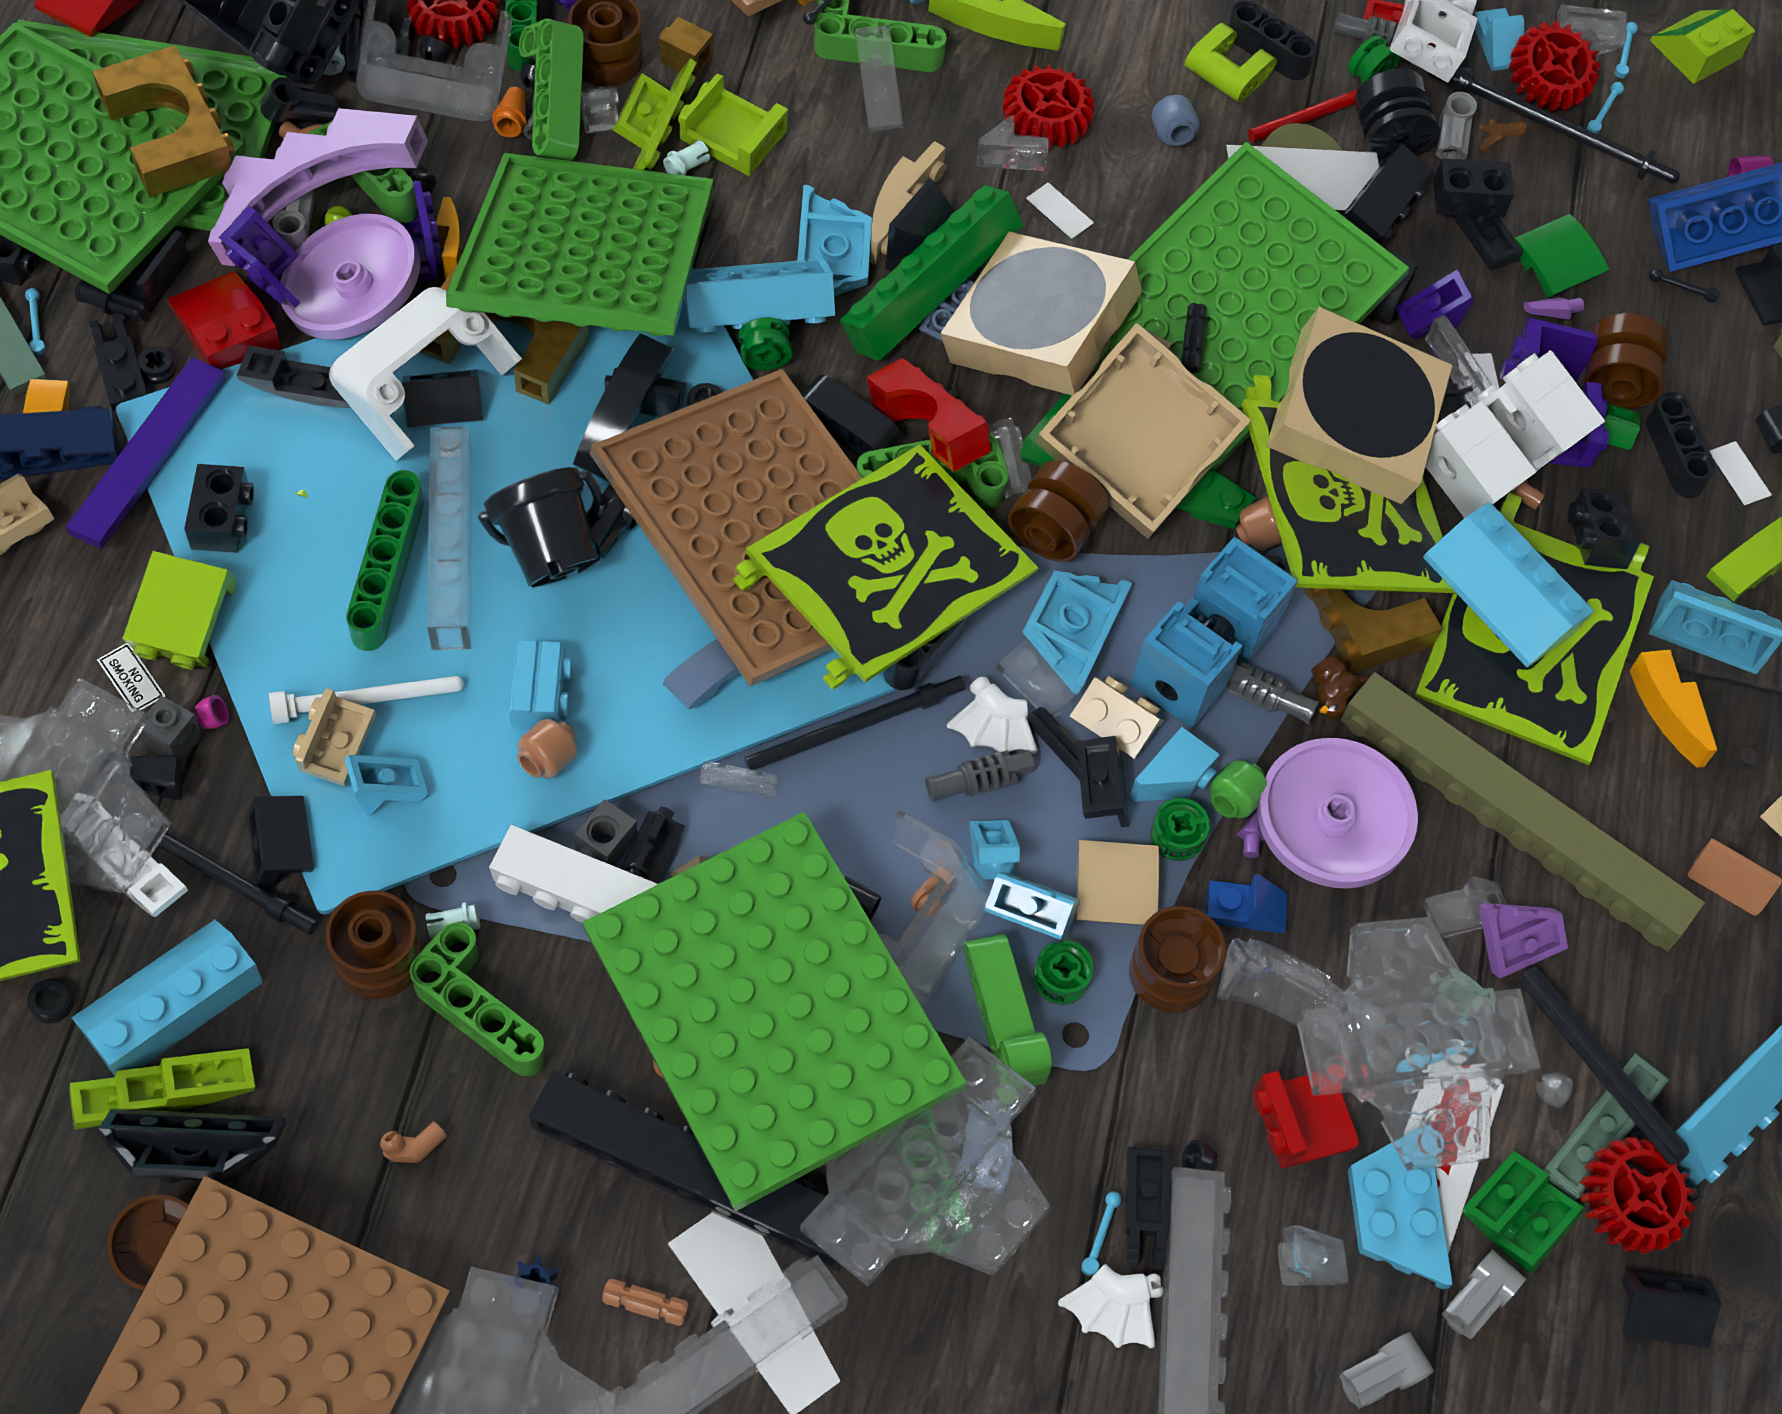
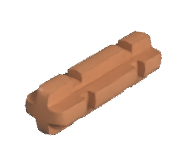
M609 1279L605 1285L602 1300L607 1305L619 1308L621 1304L625 1306L627 1311L657 1320L661 1316L665 1318V1322L677 1326L682 1325L688 1312V1302L686 1300L671 1297L669 1300L666 1299V1294L636 1285H631V1288L626 1287V1282L616 1279Z

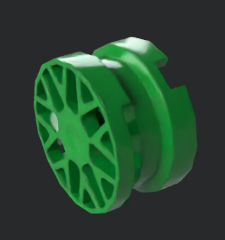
M1375 35L1366 40L1357 49L1349 61L1347 70L1353 77L1358 76L1361 84H1363L1376 74L1395 69L1400 56L1389 50L1390 46H1387V41L1382 36Z
M772 317L758 318L747 322L739 330L738 337L742 345L741 359L748 368L758 371L773 370L787 364L792 358L789 328L782 320Z
M1174 798L1168 800L1157 811L1150 829V840L1154 846H1159V854L1172 861L1192 859L1201 851L1210 830L1209 817L1197 802L1190 799ZM1180 853H1185V857H1181Z
M1075 941L1051 942L1042 949L1037 958L1033 974L1036 990L1042 998L1053 1004L1067 1005L1075 1003L1084 996L1089 988L1094 969L1091 955L1083 946ZM1038 984H1041L1043 988L1040 989ZM1047 990L1050 993L1045 995L1043 992ZM1056 995L1057 1000L1050 997Z

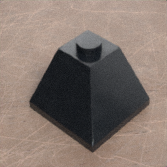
M929 178L889 224L885 269L890 272L955 212L943 192L932 179Z

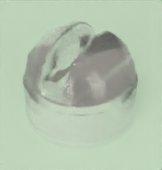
M1558 1072L1544 1073L1541 1076L1544 1083L1537 1082L1536 1084L1537 1094L1545 1103L1560 1108L1570 1097L1573 1081L1571 1078Z

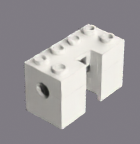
M1551 350L1541 358H1538L1534 353L1503 377L1506 383L1498 390L1493 384L1476 397L1478 403L1472 408L1465 404L1435 425L1436 428L1425 467L1464 518L1488 502L1494 504L1549 461L1566 451L1605 422Z

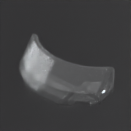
M1239 938L1233 939L1228 946L1217 998L1223 1001L1244 1002L1267 1010L1308 1032L1343 1058L1352 1060L1377 1024L1375 1018L1360 999L1336 986L1330 977L1277 947L1254 939H1249L1246 943Z

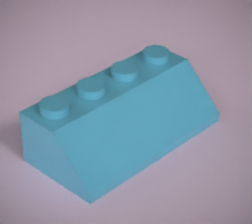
M825 259L692 269L684 296L689 328H696L697 332L703 333L717 331L718 326L732 325L733 329H741L747 322L764 317L777 318L789 325L790 320L805 318L806 323H821L826 321V317L835 316L833 272Z
M1490 502L1466 516L1423 556L1431 567L1526 667H1529L1571 637L1594 612L1582 597L1576 593Z
M213 920L71 1018L115 1076L116 1071L142 1068L258 987L263 981L256 964L232 933L219 922Z
M1782 1025L1675 1131L1689 1149V1155L1677 1166L1679 1172L1685 1171L1690 1173L1685 1180L1688 1184L1697 1186L1704 1179L1709 1183H1713L1728 1168V1165L1723 1161L1730 1152L1738 1157L1754 1141V1138L1749 1135L1753 1128L1757 1125L1761 1130H1764L1780 1114L1774 1107L1782 1100Z

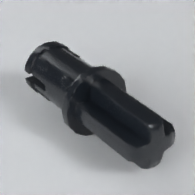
M80 280L75 289L77 301L101 308L108 315L116 313L136 321H143L149 311V306L145 304L144 300L121 293L118 287L111 294H108L92 284Z

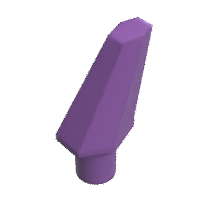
M1559 297L1524 302V309L1530 314L1569 320L1571 314L1584 310V302L1581 298L1568 300Z
M1257 809L1237 833V836L1244 840L1243 855L1248 858L1259 856L1260 842L1264 840L1258 821Z

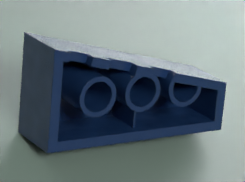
M88 406L81 410L0 414V481L8 480L16 474L30 477L112 465L120 454L116 420L109 408Z

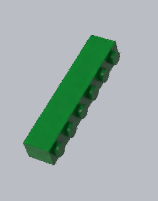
M987 185L977 190L971 199L959 210L953 212L943 225L934 233L928 235L916 250L902 259L900 264L888 276L881 279L874 289L851 307V310L840 319V322L856 353L880 361L991 257L1009 232L1016 233L1023 226L1008 191Z

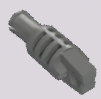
M1339 11L1333 32L1361 39L1362 44L1372 36L1380 35L1387 41V46L1389 47L1399 23L1375 16L1368 17L1366 20Z
M1241 662L1240 666L1235 664L1227 684L1229 687L1228 693L1253 703L1260 708L1262 707L1269 712L1281 710L1305 721L1307 724L1312 720L1319 704L1317 700L1310 699L1288 689L1289 684L1285 680L1278 679L1276 676L1267 674L1265 671L1256 669L1254 666Z
M1007 750L962 762L958 766V770L926 777L925 785L932 802L960 793H964L966 796H975L1018 784L1017 777L1032 773L1035 768V762L1031 752L1010 756Z

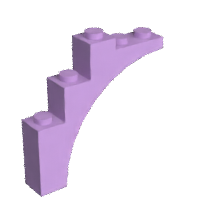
M339 108L333 122L328 126L326 136L287 132L281 146L276 151L275 159L235 156L222 182L229 194V198L225 201L223 211L215 227L211 230L208 240L221 264L228 266L236 265L225 254L229 248L218 237L248 206L252 207L268 222L288 204L307 192L335 179L368 170L416 168L428 142L418 117L414 115Z

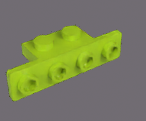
M690 58L676 75L670 90L643 73L636 79L613 127V131L642 149L633 169L644 170L646 168L650 171L657 162L660 152L656 149L659 144L662 145L666 141L672 130V126L668 123L671 118L675 119L683 107L684 101L680 97L682 93L686 94L695 81L696 76L692 74L697 63L695 60Z

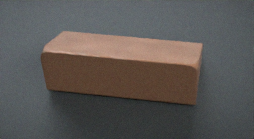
M1712 838L1697 855L1688 871L1690 879L1754 916L1759 915L1782 883V879L1779 876Z

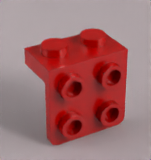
M1324 1070L1282 1081L1279 1071L1262 1075L1253 1091V1100L1258 1114L1263 1117L1267 1128V1139L1270 1149L1277 1156L1281 1169L1352 1151L1357 1147L1359 1143L1357 1133L1335 1075L1331 1071Z

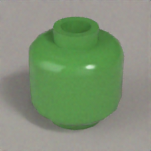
M1235 760L1228 763L1210 784L1211 803L1216 811L1227 818L1243 819L1250 816L1257 809L1260 796L1267 786L1263 770L1258 765L1246 761Z

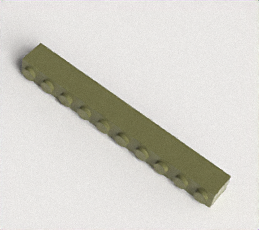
M1376 672L1371 675L1349 702L1340 721L1346 724L1353 734L1366 738L1377 746L1383 755L1397 760L1411 770L1417 779L1428 782L1441 791L1448 801L1462 806L1475 815L1482 825L1493 828L1509 839V842L1516 849L1527 852L1536 858L1547 871L1560 875L1574 885L1581 895L1594 899L1608 909L1615 919L1626 922L1638 930L1649 943L1660 946L1668 952L1683 935L1705 904L1703 900Z

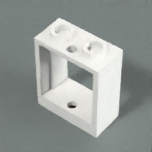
M1410 0L1402 13L1389 50L1448 83L1466 57L1478 18L1446 0ZM1444 11L1447 15L1441 16L1439 12ZM1429 43H1434V44L1436 45V47L1434 48V47H1432V46H1430V45H1428V44H1429Z

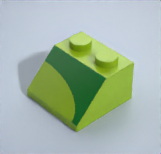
M1734 9L1700 10L1653 35L1650 41L1695 84L1741 59L1755 30Z

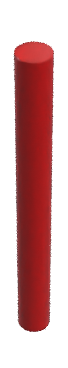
M1358 89L1249 129L1248 138L1254 143L1267 138L1281 126L1295 123L1304 124L1355 105L1354 98Z

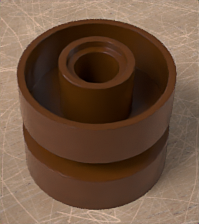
M577 0L569 11L568 22L569 24L579 26L583 31L582 79L599 86H616L631 80L640 71L643 62L642 18L636 3L633 0Z
M1623 313L1603 318L1591 330L1592 333L1598 336L1597 345L1587 362L1584 386L1587 382L1601 383L1602 398L1607 400V404L1610 403L1626 409L1638 408L1654 402L1660 396L1663 389L1664 363L1666 361L1668 345L1667 331L1659 322L1644 315Z
M1048 461L1041 466L1029 483L1028 490L1022 493L1010 510L1008 523L1017 539L1037 555L1056 562H1068L1075 558L1088 539L1089 532L1094 530L1107 511L1109 505L1108 497L1098 481L1083 469L1064 461Z
M383 891L360 892L342 901L334 909L327 922L326 943L337 975L349 991L364 998L383 999L394 996L410 986L412 983L410 965L422 951L413 914L401 899Z
M1173 906L1153 914L1141 930L1129 963V977L1137 995L1149 1006L1170 1013L1185 1012L1201 1004L1208 996L1225 960L1226 945L1220 928L1208 915L1190 907Z
M149 1195L130 1203L117 1215L108 1234L107 1254L113 1270L121 1280L136 1289L144 1291L189 1206L186 1202L169 1195Z

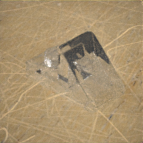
M605 85L581 89L580 113L586 133L613 130L618 119L616 103H619L617 88Z
M1011 115L979 138L976 167L1044 171L1048 154V138L1015 136L1014 115Z
M1476 876L1470 877L1463 889L1427 897L1423 902L1437 940L1482 929L1478 905L1482 903L1507 904L1497 882Z
M1299 1225L1283 1228L1284 1242L1278 1244L1277 1248L1283 1285L1302 1286L1349 1283L1343 1240Z

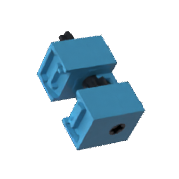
M1233 537L1201 574L1194 597L1185 606L1180 601H1177L1144 639L1130 685L1193 729L1225 691L1237 658L1248 664L1280 626L1298 580L1284 571L1286 566L1280 563L1282 560L1280 557L1268 555L1265 558L1236 537Z

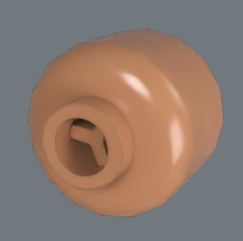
M1269 496L1241 510L1239 514L1241 524L1236 526V530L1243 543L1247 546L1252 544L1255 549L1262 552L1282 543Z
M542 719L518 741L519 753L517 760L521 767L532 777L554 778L577 756V746L574 741L576 740V734L565 722L560 721L557 723L551 719Z

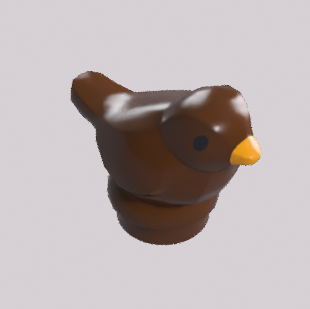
M1337 655L1326 658L1315 665L1311 672L1315 677L1314 683L1319 686L1316 695L1322 703L1320 713L1325 714L1331 720L1342 716L1346 710L1347 702L1354 691L1362 687L1370 677L1357 676L1347 671V665L1345 662H1341Z

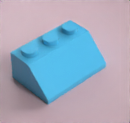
M1671 580L1659 598L1648 634L1757 675L1782 642V622L1762 611L1746 608L1731 602L1727 598L1714 596L1695 589L1689 584Z

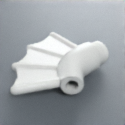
M981 676L972 682L970 691L976 696L975 700L947 723V728L964 735L972 748L989 747L997 752L1008 750L1010 753L1023 750L1033 754L1036 753L1037 746L1027 720V699L1008 697L995 684H990L985 676Z
M1104 1264L1091 1280L1062 1297L1058 1301V1305L1076 1315L1082 1325L1081 1330L1083 1333L1090 1331L1105 1335L1114 1343L1116 1348L1128 1343H1139L1149 1348H1154L1155 1337L1149 1302L1150 1298H1159L1163 1295V1287H1161L1160 1283L1161 1278L1157 1274L1145 1276L1143 1273L1120 1275L1114 1272L1107 1264Z

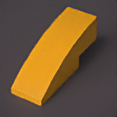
M1671 650L1641 652L1629 671L1648 713L1662 733L1683 756L1697 768L1705 767L1717 751V747L1696 682L1681 683Z

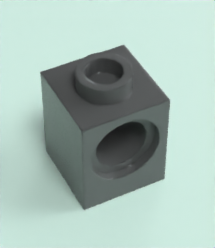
M160 696L137 725V729L147 749L159 756H176L179 764L182 763L203 736L195 715L163 696Z
M604 799L574 834L576 851L615 866L630 848L638 833L637 821ZM600 835L613 837L608 843H598L595 841Z

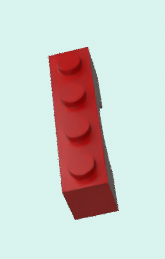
M903 357L866 377L872 406L893 422L910 418L930 421L927 426L933 455L953 472L991 452L988 438L990 427L985 418L981 415H976L966 407L961 399L954 398L945 391L940 383L932 381L919 367H914Z

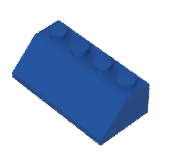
M1782 162L1648 198L1654 234L1668 271L1680 270L1782 242Z

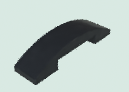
M641 333L638 335L617 367L592 415L573 462L575 467L581 470H589L592 475L608 481L590 455L591 445L631 429L654 382H659L674 352L673 348Z
M248 346L237 373L238 380L262 391L295 401L327 407L351 408L330 381L329 372L331 367L287 360L284 351Z

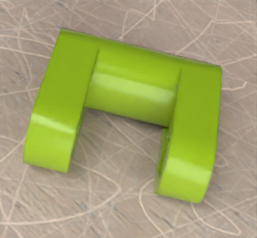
M1221 22L1191 49L1185 60V67L1237 103H1242L1270 76L1275 68L1277 59L1261 49L1240 67L1224 56L1232 47L1237 32Z

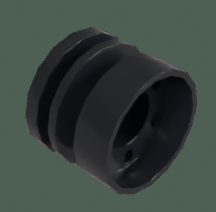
M1408 69L1388 70L1368 79L1357 90L1354 98L1357 114L1369 152L1377 153L1378 160L1384 161L1401 144L1417 155L1426 150L1435 141L1439 131L1432 106L1429 104V97L1423 78L1416 71Z

